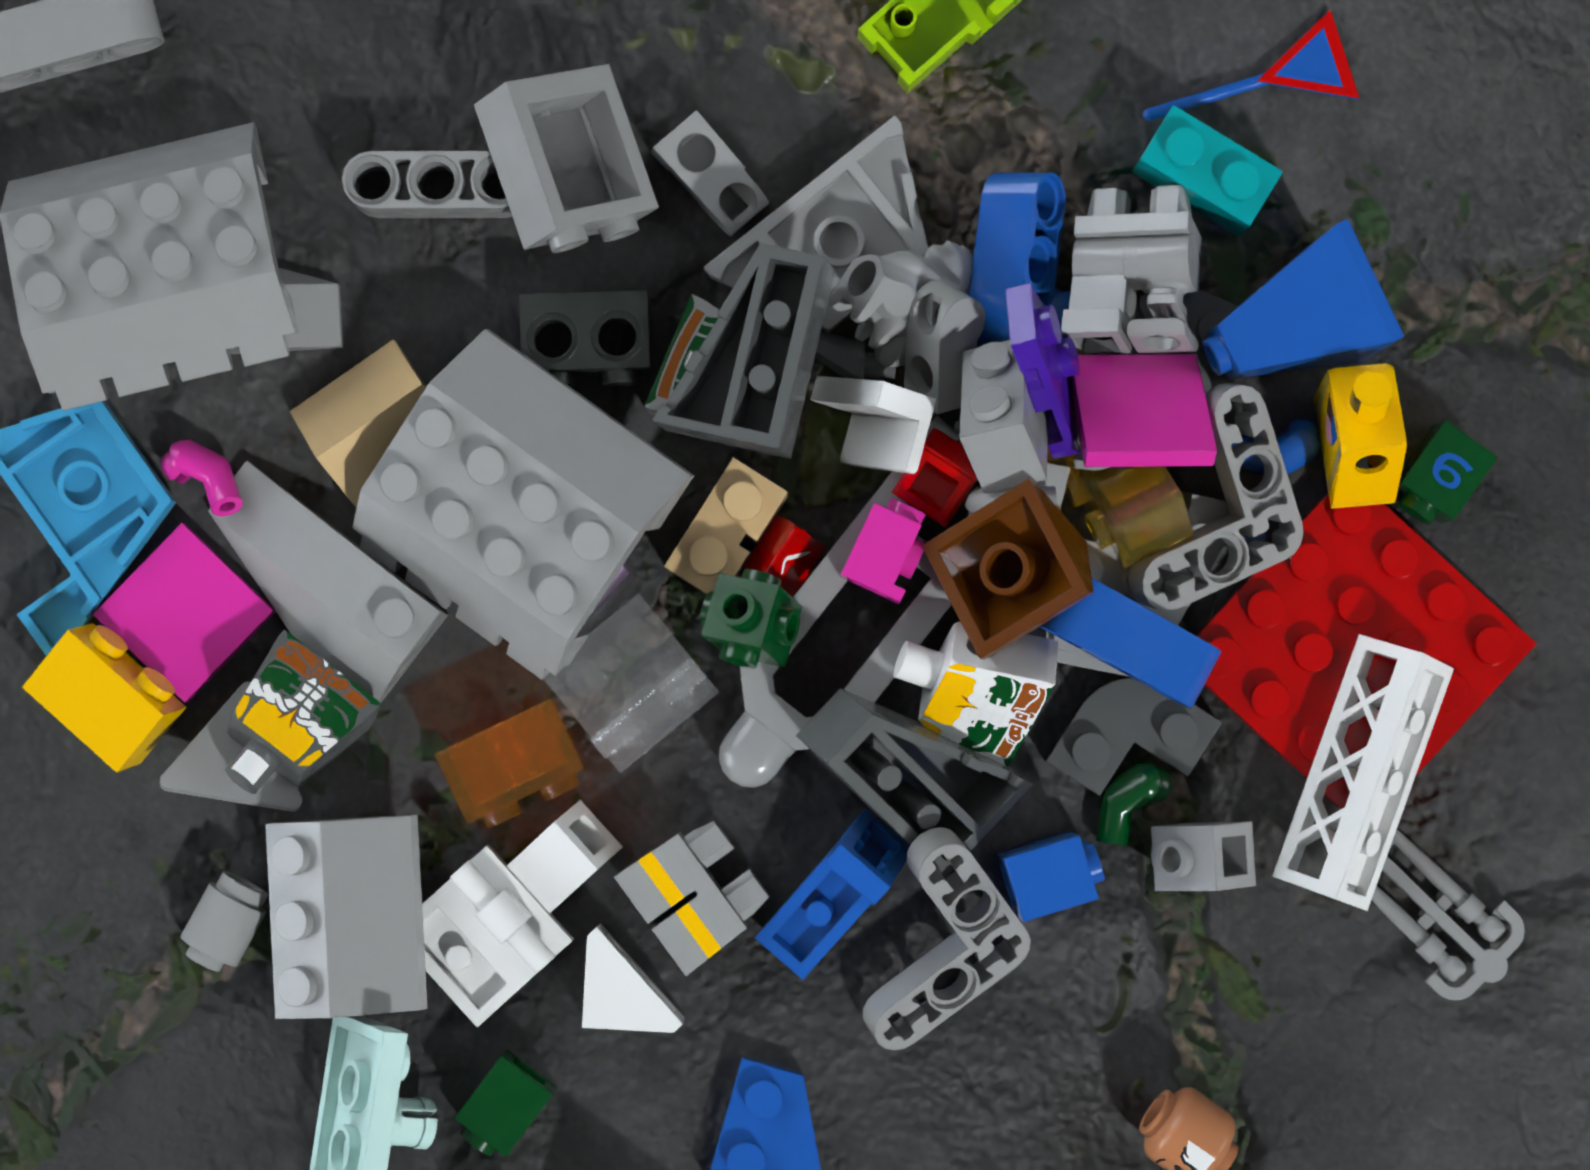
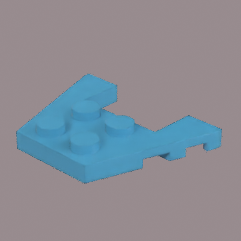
M106 401L65 411L60 408L21 420L18 424L0 429V475L70 573L69 578L17 614L46 656L68 629L88 624L93 614L99 609L176 504L174 497Z

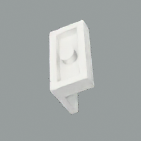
M816 376L810 400L852 414L840 456L841 463L854 467L915 474L917 472L936 403L935 398L885 381Z

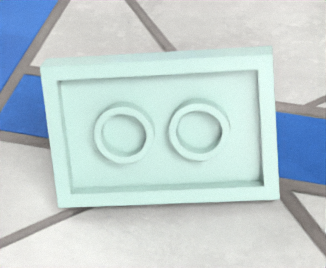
M364 1015L332 1019L310 1170H387L390 1149L393 1145L413 1147V1149H428L431 1146L436 1135L438 1119L421 1118V1115H433L437 1111L435 1102L430 1097H399L400 1083L406 1078L410 1067V1050L407 1045L408 1033Z

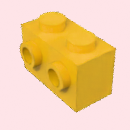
M92 623L68 629L22 688L117 773L141 764L187 707L173 695L175 688L165 676L152 668H143L126 653L128 646L117 633L105 626H96Z

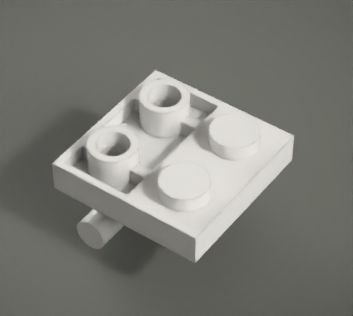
M486 845L470 861L468 860L450 876V879L422 904L426 972L476 1027L480 1026L574 940L560 922L544 909L506 867L507 864L490 845Z

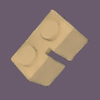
M733 457L664 567L706 595L710 591H714L719 573L738 577L743 569L742 566L750 556V552L741 547L740 543L745 535L747 539L755 544L759 542L773 518L778 514L788 498V492Z

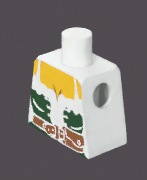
M961 622L953 624L939 652L905 641L895 664L894 678L922 687L918 720L923 727L1008 767L1055 686L1058 641L1026 634L989 658L982 660L979 659Z

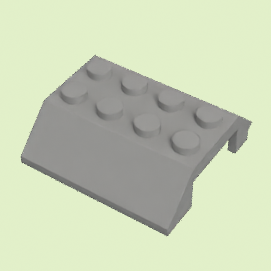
M254 122L8 181L0 209V221L20 333L42 393L51 394L56 392L63 411L108 400L104 379L110 377L113 378L118 396L123 397L171 385L167 364L172 362L176 363L181 381L185 382L233 370L229 349L234 347L239 348L245 367L290 356L286 336L298 334L299 332L292 298L282 283L262 190V185L268 184L258 131Z
M484 329L429 382L360 490L352 528L362 535L361 549L394 573L399 571L402 566L408 568L405 581L444 609H447L453 602L458 605L455 616L457 619L494 646L499 645L503 639L507 640L509 645L506 654L542 680L549 672L556 676L565 666L570 665L590 635L582 627L645 531L660 529L695 475L494 332Z

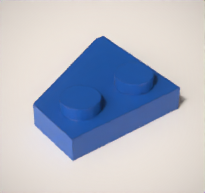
M742 1056L710 1170H821L804 1073Z

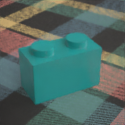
M1173 105L1132 173L1155 187L1182 186L1190 199L1192 210L1235 236L1240 237L1252 224L1283 171Z

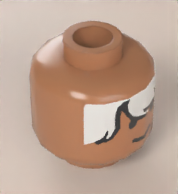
M1192 1087L1180 1088L1174 1093L1170 1090H1164L1149 1106L1139 1126V1132L1144 1135L1143 1147L1145 1155L1165 1170H1228L1238 1154L1239 1146L1232 1142L1236 1130L1232 1114Z

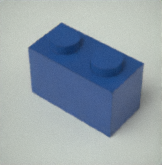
M1065 831L996 852L1013 912L1022 922L1099 899L1095 884L1105 881L1097 850L1093 843L1089 844L1087 840L1081 842L1080 836L1075 833Z

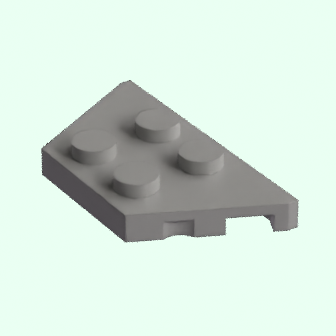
M896 116L889 119L705 265L704 271L711 279L733 288L759 244L764 243L824 256L835 269L829 295L830 299L854 258L868 254L881 257L897 251H909L923 257L928 249L923 222L919 214L916 200L917 194L912 172H910L903 140V129L899 119ZM827 303L822 330L826 332L832 331L851 315L852 308L845 311H836Z

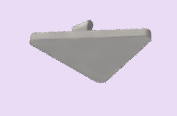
M244 682L161 775L160 787L164 791L295 812L301 807L302 797L298 787L292 785L275 771L256 794L243 790L231 780L225 771L226 767L244 748L228 734L231 716L251 682Z

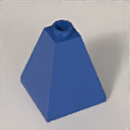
M1346 219L1334 225L1303 249L1207 333L1209 338L1203 340L1202 346L1213 371L1219 376L1226 373L1228 379L1361 361L1405 336L1349 220Z

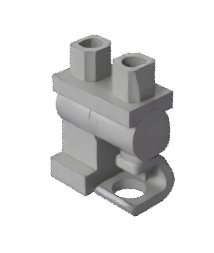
M1180 185L1157 186L1151 190L1150 213L1130 214L1131 199L1127 191L1118 188L1095 189L1092 193L1087 216H1075L1074 235L1077 239L1072 253L1071 293L1069 309H1063L1061 335L1063 338H1072L1077 355H1132L1133 346L1138 353L1197 351L1198 340L1188 326L1187 310L1183 304V295L1198 292L1199 256H1201L1202 237L1192 219L1190 199L1185 189ZM1138 290L1149 294L1147 297V307L1153 316L1151 319H1135ZM1093 337H1112V338H1111V339H1107V340H1097V339H1094Z

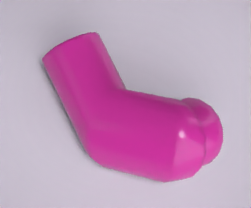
M180 440L171 444L170 451L162 456L160 462L161 470L169 480L176 479L177 483H185L193 477L202 482L211 510L216 516H229L242 508L243 502L230 463L224 456L193 440Z

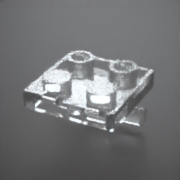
M639 593L589 633L590 635L570 665L565 666L556 676L549 672L544 678L549 687L589 734L590 740L605 759L608 758L619 773L626 770L720 693Z

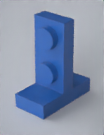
M864 809L851 823L837 844L760 929L755 939L803 980L871 904L875 905L889 890L907 861L909 846L867 809Z

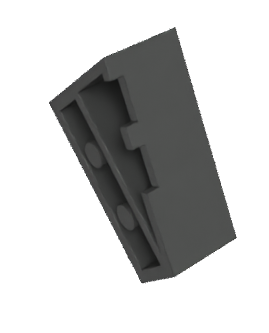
M760 243L718 311L717 315L719 318L700 349L693 352L684 367L687 369L667 403L665 405L662 403L652 422L667 432L791 459L835 274V269L827 259L821 255Z

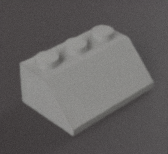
M418 815L309 819L266 824L275 1019L338 1018L428 1009Z

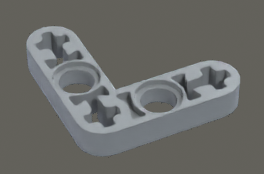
M1223 383L1216 385L1205 395L1217 447L1214 465L1230 514L1146 551L1135 560L1130 568L1128 577L1129 589L1134 598L1142 605L1163 611L1179 609L1288 559L1295 554L1301 545L1303 538L1301 516L1266 404L1261 394L1253 387ZM1231 401L1242 404L1243 411L1235 415V424L1224 422V414L1232 409ZM1241 435L1253 437L1254 440L1253 442L1242 443ZM1256 454L1264 465V475L1257 487L1247 490L1240 481V467L1246 458ZM1268 520L1279 522V529L1272 533L1273 543L1261 540H1253L1246 543L1242 536L1253 538L1269 529ZM1221 538L1228 546V561L1223 569L1216 573H1210L1204 565V552L1210 542ZM1158 568L1172 572L1186 568L1191 575L1190 577L1178 574L1167 579L1164 582L1165 593L1152 590L1151 583L1159 579Z
M932 828L921 833L908 849L907 864L912 874L955 932L868 998L863 1008V1020L877 1043L885 1049H905L920 1040L1015 969L1026 958L1030 950L1031 939L1025 927L961 839L952 830L947 828ZM942 854L956 871L946 879L933 863ZM973 890L983 891V896L975 908L968 912H955L956 905L964 894ZM1002 935L1004 940L994 947L992 941ZM972 954L978 959L973 965L967 959ZM951 968L960 969L957 980L951 986L940 990L933 989L936 978L942 972ZM919 993H922L926 999L921 1004L915 998ZM896 1012H899L902 1016L892 1023L889 1018Z

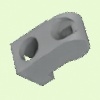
M697 110L652 148L651 154L667 171L671 172L712 220L729 236L734 235L769 204L765 194L744 170L746 167Z
M932 280L924 284L916 292L911 303L906 330L904 388L935 398L936 403L933 412L936 414L961 408L963 351L977 348V340L984 329L986 319L984 308L979 301L943 280Z

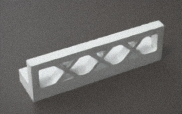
M1359 634L1272 877L1368 911L1454 668L1425 653ZM1374 654L1396 660L1397 662L1389 685L1371 694L1366 677ZM1366 715L1372 730L1366 747L1350 755L1344 742L1348 727ZM1344 776L1350 791L1346 805L1343 809L1328 816L1322 801L1326 788L1329 784ZM1322 837L1328 855L1319 879L1297 872L1305 847Z

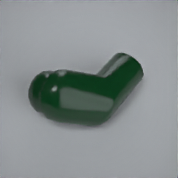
M1151 763L1135 764L1109 781L1103 791L1096 841L1127 846L1132 813L1152 800L1161 802L1169 795L1172 782L1168 772L1162 768H1156Z

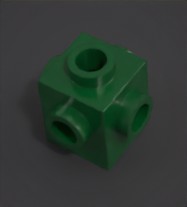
M745 569L742 578L719 573L714 591H710L704 599L700 620L703 628L701 636L721 650L719 654L721 660L752 669L757 668L758 662L783 668L786 667L791 646L796 640L799 631L800 614L803 606L780 587L781 579L752 569Z

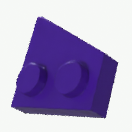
M1031 283L1007 288L1005 291L1011 347L1019 369L1024 376L1035 412L1046 411L1048 448L1054 459L1079 454L1070 378L1071 376L1079 375L1080 372L1075 344L1071 337L1062 338L1055 308L1053 305H1043Z

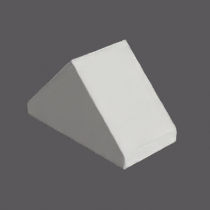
M601 923L587 935L582 1028L674 1033L683 1025L685 1017Z

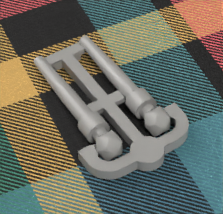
M1396 830L1391 846L1395 844L1443 895L1434 902L1387 856L1382 871L1425 913L1415 921L1378 886H1376L1372 901L1417 946L1415 951L1429 964L1434 962L1438 966V969L1433 971L1424 982L1443 998L1462 1000L1471 996L1484 982L1495 983L1503 979L1508 970L1507 958L1520 946L1524 938L1525 928L1520 915L1505 900H1502L1493 910L1491 916H1489L1484 911L1486 906L1473 893L1467 894L1435 862L1399 830ZM1454 904L1456 906L1454 911L1467 924L1473 922L1477 926L1478 934L1486 941H1497L1504 934L1505 926L1501 920H1505L1508 923L1509 935L1495 950H1483L1445 911ZM1434 922L1473 959V973L1457 987H1450L1444 982V979L1452 982L1458 981L1465 974L1466 966L1459 957L1449 955L1445 951L1447 945L1433 932L1430 934L1426 932Z

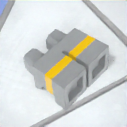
M715 820L694 829L686 836L680 831L614 876L647 924L691 892H697L696 896L667 915L652 928V931L685 976L689 975L743 932L748 925L745 920L753 915L769 897L768 892L750 868L723 888H721L708 870L709 866L734 849L731 841Z

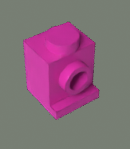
M892 498L886 508L874 503L840 577L899 604L906 590L894 585L899 574L911 579L924 552L922 545L925 543L915 538L926 514Z

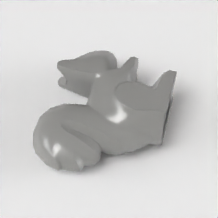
M946 241L943 245H931L923 257L909 251H897L881 257L873 254L857 257L850 263L828 303L836 311H845L852 308L850 318L854 322L859 323L854 337L860 341L870 337L868 346L875 349V359L879 364L885 367L905 365L906 330L909 311L916 292L924 284L932 280H943L968 295L973 255L964 245L960 246L955 242Z

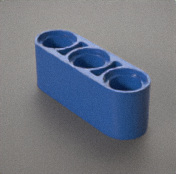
M994 172L987 178L984 184L968 294L979 301L985 311L984 329L977 340V347L990 342L1010 340L1005 289L1031 283L1044 306L1051 305L1054 299L1066 205L1064 185L1060 177L1055 173Z
M1093 578L1094 593L1039 626L1154 691L1190 709L1193 708L1222 653L1215 646Z

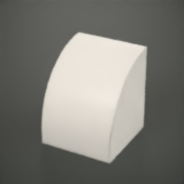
M579 800L506 867L550 914L623 846L586 805Z

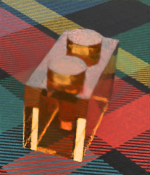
M554 698L435 754L467 824L483 818L487 829L523 813L517 801L541 791L545 801H548L579 786L580 783L576 773L588 768L557 699Z

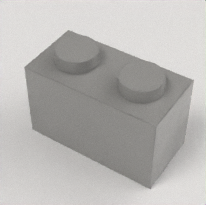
M1010 340L990 342L980 347L963 351L959 438L984 494L1013 488L1028 478L1034 479L1035 482L1047 480L1048 427L1046 411L1035 412Z

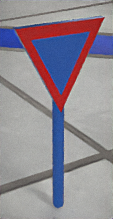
M1330 9L1265 73L1145 109L1142 115L1144 120L1152 121L1165 117L1173 105L1185 111L1266 85L1356 100L1360 98Z

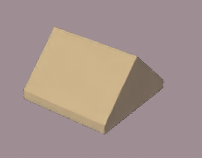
M394 339L290 411L316 459L356 508L360 490L427 387Z

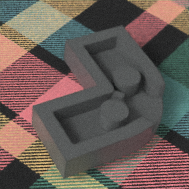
M1133 678L1120 679L1094 690L1082 701L1044 761L1100 796L1133 743L1184 776H1189L1222 722L1196 705L1190 709Z

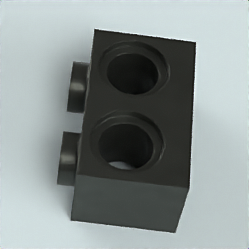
M648 290L519 294L521 352L568 386H575V376L600 375L601 385L630 386L639 384V374H653L651 301ZM615 324L628 325L636 332L634 347L628 353L620 356L610 355L601 347L603 333L607 328ZM551 326H562L567 328L572 334V343L569 350L564 355L556 358L542 355L538 350V340L541 333Z

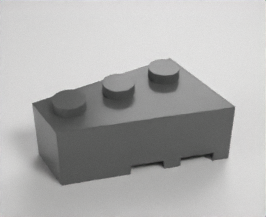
M841 688L796 735L909 846L921 833L932 828L942 827L952 830L967 849L971 851L1033 785L1030 780L1012 766L1006 767L923 727L918 721ZM943 854L933 861L944 878L953 871L952 866Z

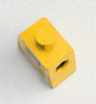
M1384 363L1338 367L1327 370L1313 402L1317 426L1320 432L1319 438L1331 509L1395 503L1407 449V441L1394 367L1391 364ZM1368 456L1367 462L1374 468H1359L1356 466V463Z

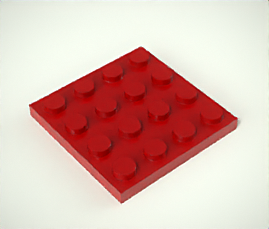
M1327 491L1301 519L1303 538L1295 554L1278 564L1249 576L1195 635L1222 651L1204 687L1307 781L1359 634L1425 653L1454 668L1419 765L1418 774L1537 643L1385 504L1331 509L1329 493ZM1374 654L1366 677L1371 694L1389 685L1397 662L1396 660ZM1366 715L1348 727L1344 742L1350 755L1367 746L1372 730ZM1344 776L1329 784L1324 794V797L1338 810L1345 807L1350 794Z

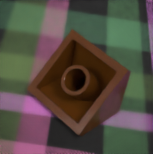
M1031 478L1026 479L922 545L979 659L982 660L989 658L1094 593L1087 542L1035 480Z

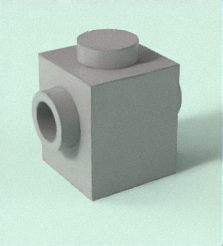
M1252 821L1190 822L1151 826V862L1154 868L1155 891H1222L1256 886Z

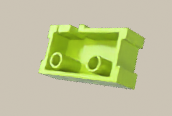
M890 0L858 28L857 39L871 54L876 50L896 71L898 74L897 83L908 94L965 42L973 45L1022 0ZM904 18L907 19L910 22V24L907 26H901L896 22V20Z

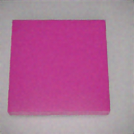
M1197 354L1078 355L1079 375L1071 376L1070 378L1084 467L1214 465L1217 447Z
M181 523L93 615L105 627L117 633L126 642L128 649L148 668H152L165 676L174 686V693L184 703H189L276 611L187 524Z

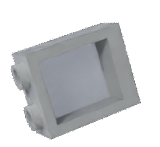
M609 64L507 81L474 104L524 250L550 245L552 253L564 252L585 244L589 241L588 236L601 234L603 242L618 240L639 230L637 221L659 208Z

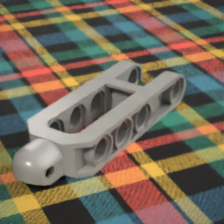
M936 416L930 423L927 437L932 429L936 428L955 441L960 439V433L956 432L953 427L939 416ZM891 472L793 597L803 607L800 614L799 631L796 640L791 646L790 653L807 634L837 593L848 582V580L841 578L840 575L873 504L876 503L886 508L892 498L908 505L907 502L891 493L903 473ZM919 535L916 536L915 539H917V540H919V541H921V542H923V543H927V542H926L923 538H921ZM925 551L919 560L917 568L929 576L930 580L862 667L852 677L844 690L875 703L894 679L895 664L905 641L920 645L952 605ZM758 662L755 669L740 666L745 712L726 734L720 745L719 762L723 773L729 780L742 787L755 788L767 784L777 775L795 751L809 749L796 735L814 716H803L775 694L773 675L779 666Z

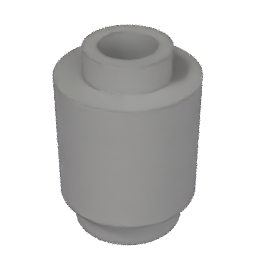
M223 871L217 883L210 882L180 936L189 945L185 953L186 956L194 962L216 972H220L224 964L237 967L267 913L263 905L269 894L250 881L233 873Z

